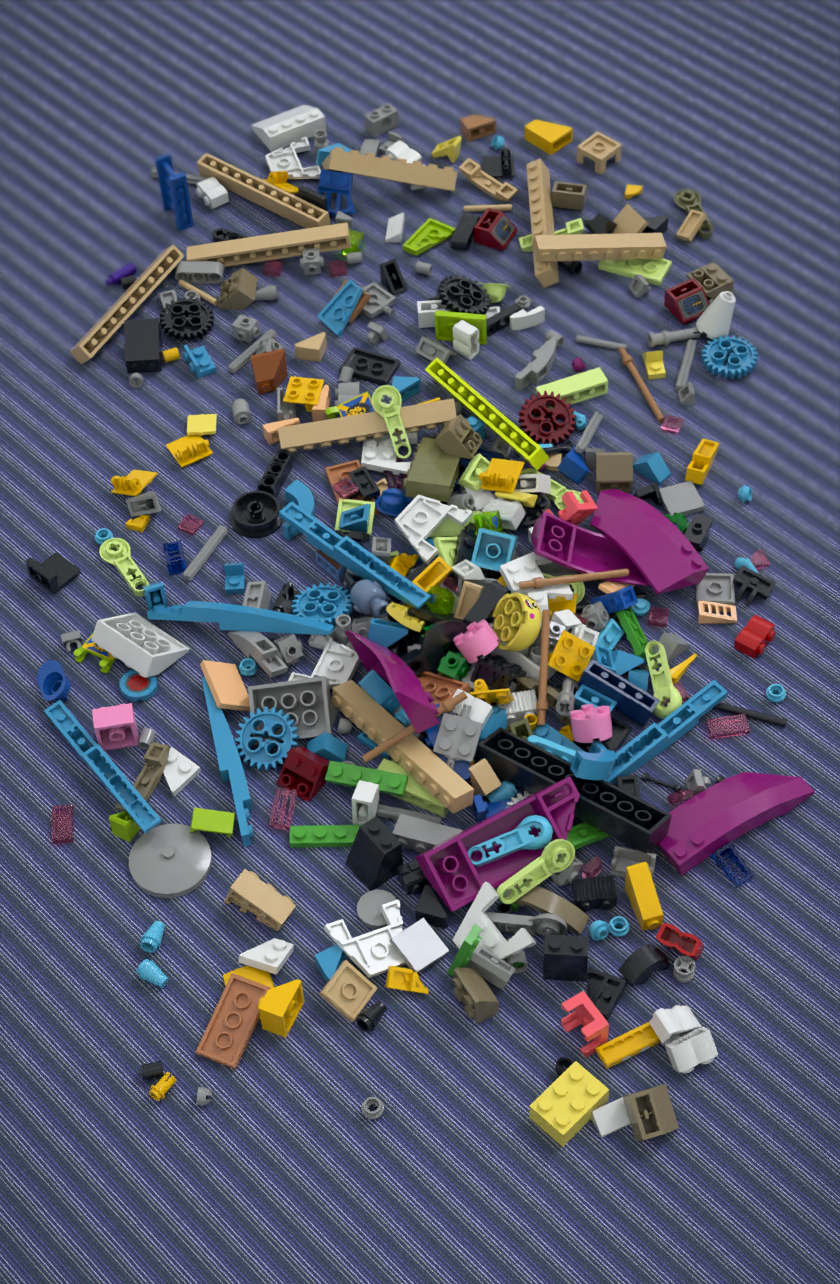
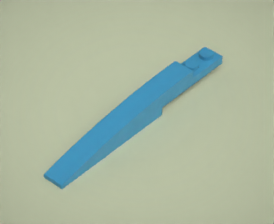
M291 501L279 511V517L306 535V540L363 579L375 580L382 586L383 591L416 609L421 608L431 598V595L348 536L341 537Z
M188 601L183 606L174 605L172 607L157 604L147 612L148 619L215 622L219 623L220 630L330 635L335 630L334 625L267 609L215 602Z
M202 677L222 783L228 781L231 783L243 847L251 846L250 837H254L252 825H247V820H250L249 811H252V804L243 766L223 711L217 707L206 678Z
M713 680L660 723L656 724L654 722L616 752V760L612 771L605 781L615 785L617 784V777L630 775L699 724V719L728 696V691L717 681Z
M58 700L44 710L47 717L65 737L72 749L144 833H147L162 822L160 817L100 745L92 739L61 700Z

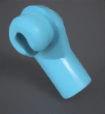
M574 411L576 427L580 430L586 428L587 421L585 415Z
M739 557L735 560L734 565L737 569L740 570L743 565L758 573L750 559Z

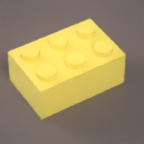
M575 1061L529 1106V1118L563 1147L591 1119V1112L604 1106L609 1101V1089Z

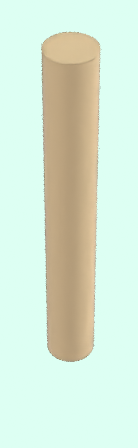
M512 204L464 206V212H485L487 208L498 211H512Z
M182 279L178 282V285L186 290L196 291L200 298L214 306L218 305L219 301Z

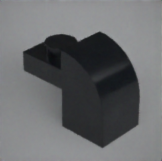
M647 944L633 952L619 968V972L631 986L645 984L653 972L666 970L671 963L658 948L654 949L650 944Z

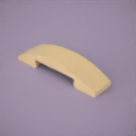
M470 158L459 166L460 172L472 184L496 199L509 201L518 192V189L505 182L502 184L482 171L481 165Z

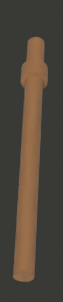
M624 347L619 348L618 352L622 357L624 366L628 367L658 422H664L665 418L634 366V360L628 355Z
M619 569L545 579L537 577L533 578V580L520 581L519 589H542L543 586L629 576V570Z
M542 610L538 701H536V710L538 711L537 726H545L546 711H548L546 693L550 610Z
M463 691L452 699L448 698L443 701L442 705L437 708L439 714L436 716L439 717L446 711L449 713L455 709L457 704L468 698L466 693ZM411 724L361 756L362 759L367 763L416 730Z

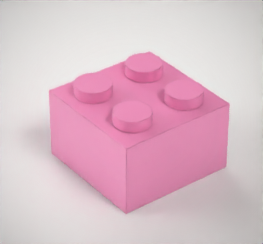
M132 703L92 709L96 738L104 751L137 746L139 741L138 726Z

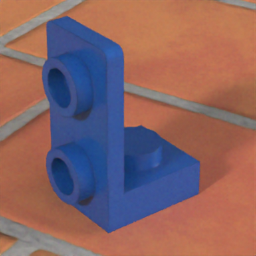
M632 585L590 599L591 604L601 601L608 614L626 609L638 603Z
M481 794L474 795L473 812L477 823L505 809L507 802H511V798L487 804L486 801L483 802Z

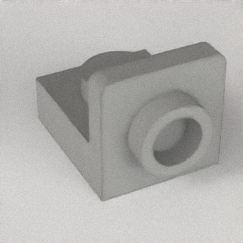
M392 131L388 132V140L379 147V153L385 155L386 149L398 140L402 141V136Z

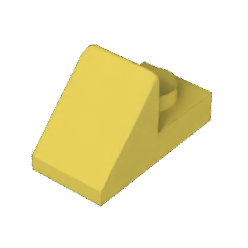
M459 135L438 144L431 153L432 156L437 158L447 155L451 162L454 163L460 154L462 137Z
M663 351L642 353L648 380L665 378Z

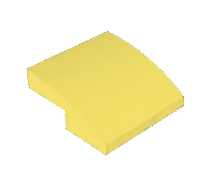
M394 602L387 606L386 611L404 626L421 632L425 626L426 620L408 615L410 607Z

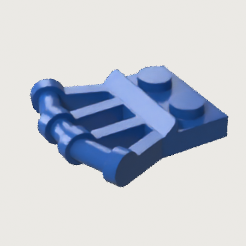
M321 169L318 193L323 195L324 191L327 192L328 213L335 218L338 211L346 215H355L351 197L352 173ZM332 193H337L336 209H330ZM343 194H345L348 208L341 209Z

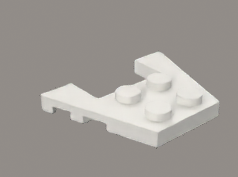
M307 137L301 138V141L298 143H290V146L285 149L280 148L265 155L270 172L285 170L288 172V179H320L321 169L319 165L302 168L296 154L310 150Z
M406 431L409 443L417 444L418 432L409 433V431ZM390 434L384 435L383 438L379 439L370 438L363 443L361 465L362 467L365 466L366 469L379 472L384 470L393 471L394 475H400V473L407 474L411 462H397L398 456L395 453ZM400 435L396 436L398 442H395V445L406 442V439L402 441Z
M417 495L395 519V524L428 565L438 554V549L425 540L446 517L463 527L473 516V511L469 509L465 511L458 509V506L452 504L448 506L441 504L438 500Z
M534 552L500 566V573L509 590H511V594L517 592L528 596V593L547 591L549 599H556V596L565 597V600L573 599V592L568 583L543 586L542 589H519L520 581L533 580V578L537 577L545 579L538 565L552 563L551 560Z
M311 634L308 640L309 647L323 649L324 651L311 676L292 672L288 681L325 676L329 679L330 689L351 680L361 660L356 651L343 644L336 643L328 635Z
M488 882L483 883L453 938V942L460 949L472 927L476 924L482 928L479 934L482 939L477 947L480 945L502 960L520 953L521 950L527 947L534 946L536 942L524 928H521L508 942L485 913L500 897Z
M399 900L389 902L380 907L388 925L386 927L355 938L351 937L343 919L326 924L324 927L325 932L368 978L387 972L388 966L401 967L406 965V962L389 942L392 937L403 931Z

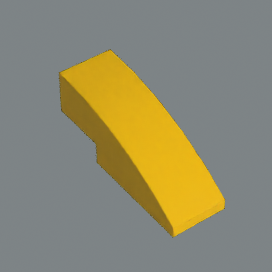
M702 438L693 453L692 461L687 467L685 481L703 484L720 443Z
M439 556L412 583L429 595H433L451 573L452 568ZM403 602L407 607H410V609H416L411 605Z

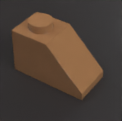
M475 114L460 118V132L468 142L496 133L495 118Z

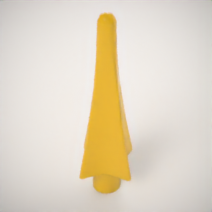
M693 654L676 667L670 669L674 687L686 669L696 659L697 654Z

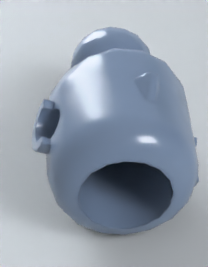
M369 579L360 580L353 585L350 592V598L354 604L353 608L361 614L375 615L379 618L388 615L386 608L389 604L381 585L375 580L371 581Z

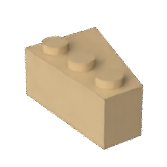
M246 869L243 870L232 884L224 901L228 905L233 902L240 906V911L245 914L247 911L255 914L257 921L276 931L281 929L296 907L289 897L282 896L276 891L274 886L264 883L256 873Z

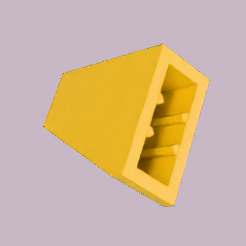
M535 119L524 126V139L549 155H553L573 141V128Z
M642 862L626 867L625 891L641 930L657 929L662 925L663 912L647 862Z

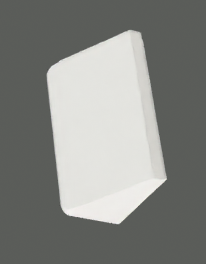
M404 213L388 219L385 242H402L405 222Z
M467 559L451 567L452 571L463 579H485L480 567Z
M623 1097L591 1112V1119L601 1137L631 1124Z

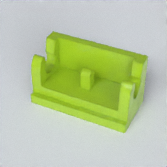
M194 807L191 816L190 832L200 830L227 834L226 837L231 838L235 813Z

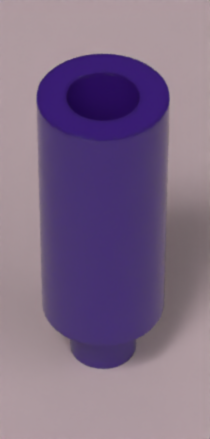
M130 262L111 273L109 278L105 280L108 286L111 284L117 285L121 282L120 278L132 276L137 272L135 265Z

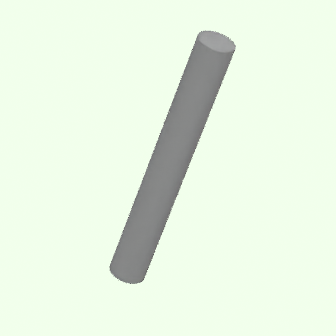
M579 335L576 337V342L615 350H619L621 347H624L625 350L627 349L625 344Z

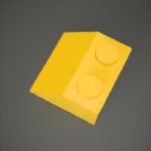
M296 979L269 989L265 996L260 998L257 1009L259 1010L262 1029L285 1038L287 1037L305 1002L301 980Z

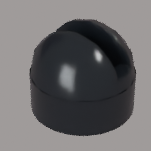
M559 1058L555 1065L557 1075L561 1076L573 1062L568 1058Z

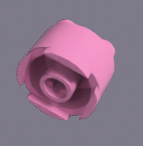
M485 619L478 623L476 621L466 627L468 631L464 634L460 633L453 639L456 647L469 664L478 661L477 656L489 654L498 646V641H500Z
M585 704L581 706L580 710L570 712L572 735L576 742L593 743L595 738L604 741L613 736L609 706L593 707V704Z

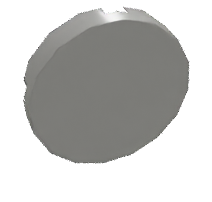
M375 889L361 896L357 903L358 918L364 926L371 929H380L388 926L380 907L397 899L385 890Z

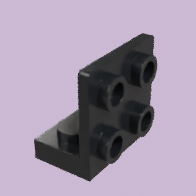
M57 552L43 563L35 561L31 557L25 561L29 576L53 594L81 573L78 567Z
M500 655L487 656L486 658L478 659L470 681L475 682L477 679H482L489 690L507 689L510 687L513 679L525 677L527 672L522 670V667L518 664L506 662V658Z

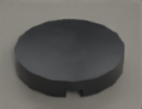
M342 530L334 531L343 538L348 536L353 541H370V535L365 532L350 531L343 533Z

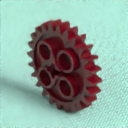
M544 391L543 395L537 392L536 397L531 395L530 400L526 399L525 404L521 406L522 410L519 412L521 417L518 422L522 423L520 429H525L524 433L529 434L531 439L534 438L536 443L538 441H541V444L553 442L557 446L559 441L564 443L565 438L568 439L570 433H573V427L576 424L574 421L576 415H573L575 409H569L571 402L566 404V397L561 400L560 394L555 397L553 391L550 395L546 391ZM549 405V406H551L553 409H548V408H546V406ZM532 414L538 415L539 418L532 417ZM556 419L562 420L563 423H558ZM541 428H547L549 432H544Z

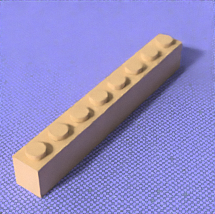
M335 147L329 153L327 170L446 191L455 190L457 171H453L452 167L444 166V169H440L435 164L423 166L422 162L413 161V164L406 163V159L397 158V161L391 160V157L383 155L381 158H378L373 153L361 155L360 151L356 150L344 152V148Z
M662 233L535 235L532 251L536 262L663 259L667 246Z

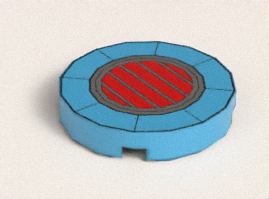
M134 669L127 671L119 681L121 695L132 702L148 700L154 696L158 689L156 675L142 677Z

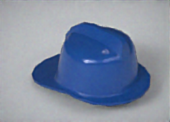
M390 488L383 490L382 495L377 497L375 507L383 514L398 517L413 500L405 497L401 490Z
M55 660L45 662L37 674V682L42 697L47 701L67 700L71 683L65 676L62 666Z

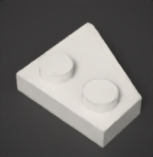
M171 747L163 774L171 794L175 797L201 772V769L194 762Z
M274 938L239 955V963L277 975L292 954L294 944Z

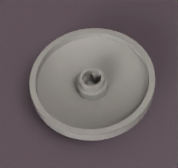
M164 824L152 828L135 842L129 855V869L135 884L145 893L159 898H175L192 892L207 878L212 865V854L206 838L198 830L190 832V826L183 824Z

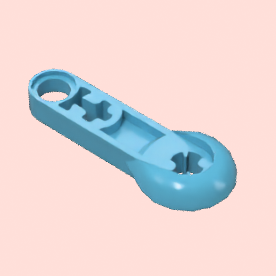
M531 815L523 819L514 830L473 846L467 853L470 859L473 852L480 851L483 856L479 862L472 861L475 867H479L521 849H542L552 839V825L543 816ZM536 828V830H541V833L538 832L539 836L535 837L529 834L530 832L532 833L531 829ZM494 844L502 846L499 848V853H495V851L488 852L490 855L488 858L483 850L485 847L487 851L492 850Z

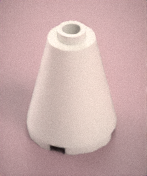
M729 291L721 292L696 322L699 332L702 333L704 331L707 333L706 337L710 339L716 338L717 340L719 336L725 338L729 334L736 302L733 293Z

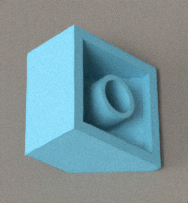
M479 528L471 562L478 567L500 572L501 565L512 561L518 536Z

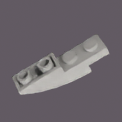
M553 336L543 346L533 352L532 362L515 376L516 390L521 392L531 382L538 385L549 373L556 357L557 337Z
M255 631L228 632V636L247 658H254L270 678L287 673V665L277 655L278 648L267 637Z

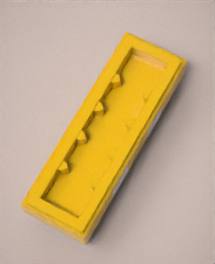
M649 1022L596 1047V1053L606 1069L661 1043Z

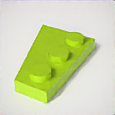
M429 218L402 245L403 251L417 256L452 237L456 228Z

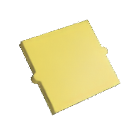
M217 414L188 415L187 435L203 436L206 434H216Z

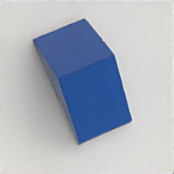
M574 446L564 457L557 469L577 484H581L589 470L582 455L575 451L576 446Z

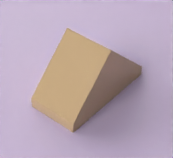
M322 332L294 344L296 358L321 362L327 347L326 333Z
M485 758L468 768L472 787L474 788V795L481 794V797L502 785Z

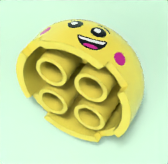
M517 592L507 593L499 600L492 614V617L495 618L493 631L499 639L501 638L498 641L497 648L510 652H520L529 648L536 641L542 626V614L538 604L531 597Z

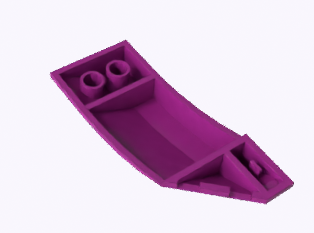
M616 488L600 491L596 504L598 509L593 512V518L589 527L594 526L616 543L637 566L657 595L701 583L709 567L689 540L667 517L644 500Z
M545 511L534 523L531 538L535 554L582 574L628 569L629 576L602 580L632 585H649L648 581L626 553L606 535L576 526Z
M350 630L345 632L367 672L373 669L392 687L395 696L417 734L439 723L436 716L439 714L435 703H432L434 699L430 691L425 692L415 673L402 659L374 641Z
M752 772L739 773L705 789L669 812L672 817L668 835L655 846L677 872L683 876L713 853L743 834L780 815L784 816L812 796L815 791L802 777Z
M569 776L482 820L415 858L425 877L449 910L453 912L475 900L484 882L490 883L493 888L498 887L540 857L545 847L537 850L521 849L479 867H475L472 861L479 862L483 855L480 851H475L470 859L467 853L470 848L514 830L523 819L531 815L543 816L550 822L553 830L551 841L556 839L567 840L574 819L575 805L578 803L580 794ZM533 828L531 829L532 833L530 832L529 834L538 837V832L541 833V830ZM494 844L492 850L487 851L486 847L483 850L488 858L490 857L488 852L495 851V853H499V848L502 846Z

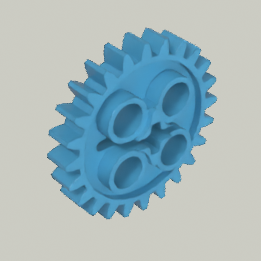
M728 335L725 338L719 336L718 340L713 338L712 342L708 341L707 345H704L701 362H703V367H707L706 371L712 370L711 375L717 373L718 378L723 375L724 379H727L728 376L732 380L734 376L740 379L741 374L746 377L747 372L752 373V369L756 368L758 362L756 347H753V343L747 344L748 339L742 341L741 336L738 339L735 338V335L732 338H729Z
M320 583L318 587L313 584L311 589L306 587V591L300 590V595H295V600H292L293 605H291L293 615L331 625H336V618L339 615L346 614L350 616V613L353 612V603L348 590H344L343 586L338 588L337 584L330 586V583H327L326 586Z
M265 706L264 712L257 708V714L254 715L250 711L251 718L243 717L246 723L238 724L242 730L236 731V734L240 736L235 739L236 743H239L236 747L238 751H241L239 756L241 758L245 757L243 761L246 764L250 762L252 768L257 765V769L261 771L263 766H265V769L269 771L270 766H273L277 770L278 763L282 766L284 765L283 760L287 758L290 748L299 747L298 743L294 741L300 739L297 734H294L299 730L297 727H293L295 721L290 720L289 714L284 715L282 709L277 713L275 707L272 708L271 712L267 706ZM259 724H264V728L261 731H256ZM282 727L283 732L275 735L276 729ZM268 736H270L273 739H267L265 742L262 738H268ZM254 743H259V747L256 750H251ZM278 746V751L275 754H270L271 748Z

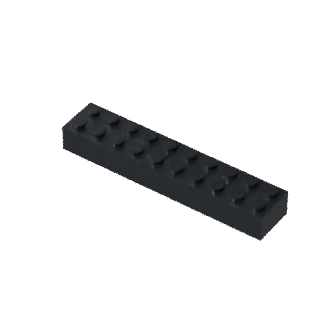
M502 727L477 745L475 764L485 758L497 776L531 794H535L570 776L580 794L578 803L575 805L574 816L645 854L668 835L671 814L605 780L577 778L570 769L572 763Z

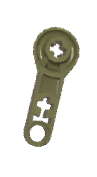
M682 189L674 195L676 206L684 210L687 216L691 209L705 213L701 206V197L696 191ZM708 217L705 218L697 231L698 236L702 239H708L713 234V226ZM707 229L709 230V232H703L701 230Z

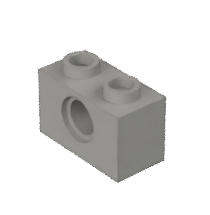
M390 103L364 115L365 130L374 138L399 126L398 110Z

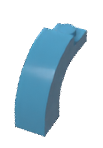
M296 479L284 490L286 502L288 504L291 501L315 517L313 494L305 484ZM288 522L282 524L283 536L288 540L300 532Z
M593 740L589 753L576 751L570 769L577 778L605 780L610 776L616 760L615 751L607 750L601 741Z

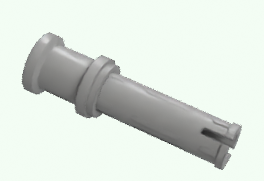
M697 327L672 332L662 330L661 333H648L647 339L649 347L654 348L655 345L663 344L667 346L670 342L700 338V333L693 334V332L699 331Z
M568 676L563 678L562 690L558 694L556 711L563 716L570 715V712L574 709L573 704L575 702L573 692L576 681Z

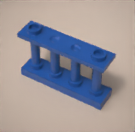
M170 154L156 158L155 164L163 210L168 211L172 209L174 211L176 226L179 231L194 226L185 173L175 174Z

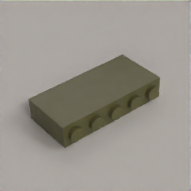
M423 437L421 444L418 443L417 452H414L410 469L407 471V478H404L403 489H406L407 497L421 495L438 501L449 502L462 466L460 465L462 457L445 454L434 441V438Z

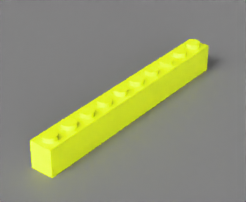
M436 357L428 365L425 371L439 386L461 403L471 414L485 423L487 428L535 470H538L549 459V456L535 441Z

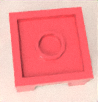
M587 490L582 491L580 494L584 503H579L573 492L570 491L561 497L567 507L560 510L558 515L559 518L578 526L596 511L598 507ZM547 509V510L545 511V512H547V513L552 514V512L550 511V509Z
M584 991L561 1003L563 1011L570 1012L575 1009L574 1012L561 1019V1026L564 1030L569 1032L582 1024L581 1032L585 1036L584 1039L587 1042L593 1039V1041L580 1048L585 1058L595 1053L596 1047L608 1042L609 1023Z

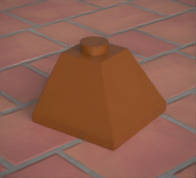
M284 348L250 356L253 379L258 395L275 391L288 376Z

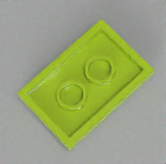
M435 311L436 340L453 342V326L463 320L479 329L478 342L479 344L486 345L487 315Z

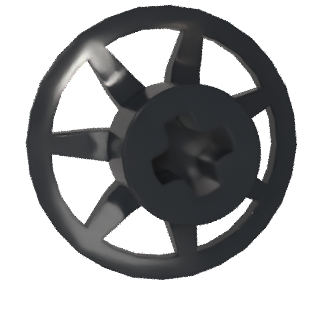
M529 493L537 495L534 508L523 506L526 513L524 516L526 521H521L520 525L534 526V523L543 513L542 509L546 508L545 511L550 509V501L543 493ZM544 498L546 500V503H542L539 505L541 499Z

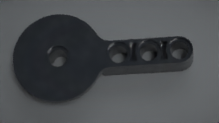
M281 449L275 453L258 484V491L244 493L233 503L230 512V524L239 535L247 538H263L273 534L281 527L284 520L279 517V511L283 508L276 498L292 470V459L289 450Z
M457 620L437 622L425 632L420 651L416 648L399 658L408 666H410L411 662L416 661L415 665L410 667L415 675L424 671H431L439 675L437 669L439 668L440 661L449 651L461 654L453 639L460 633L464 634L468 631L466 629L467 625ZM447 643H450V646L444 649V646Z

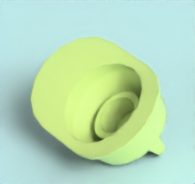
M477 282L483 285L482 289H487L485 294L490 295V303L500 302L504 299L506 290L510 288V286L504 284Z

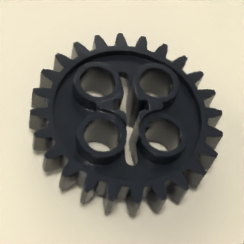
M458 274L456 277L450 275V277L446 276L444 280L442 279L437 289L438 300H442L441 305H446L445 310L450 309L451 312L486 315L491 305L490 295L485 294L487 289H482L483 285H477V281L472 282L471 277L466 279L465 275L462 278Z
M183 297V300L177 298V302L171 300V305L166 303V308H162V312H160L159 322L161 329H164V334L168 333L169 338L174 336L175 340L181 338V342L184 339L190 342L192 338L197 341V337L203 339V334L208 335V331H212V326H214L213 310L209 309V305L205 306L204 301L199 303L198 298L193 301L192 297L189 300H186V297Z

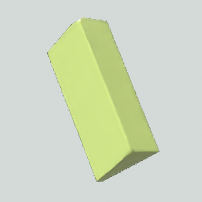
M480 453L474 456L458 484L473 491H478L482 484V481L479 480V474L487 472L490 462Z

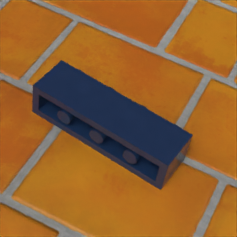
M593 659L587 665L577 683L579 687L583 684L617 701L615 709L642 726L646 725L660 702L656 697Z

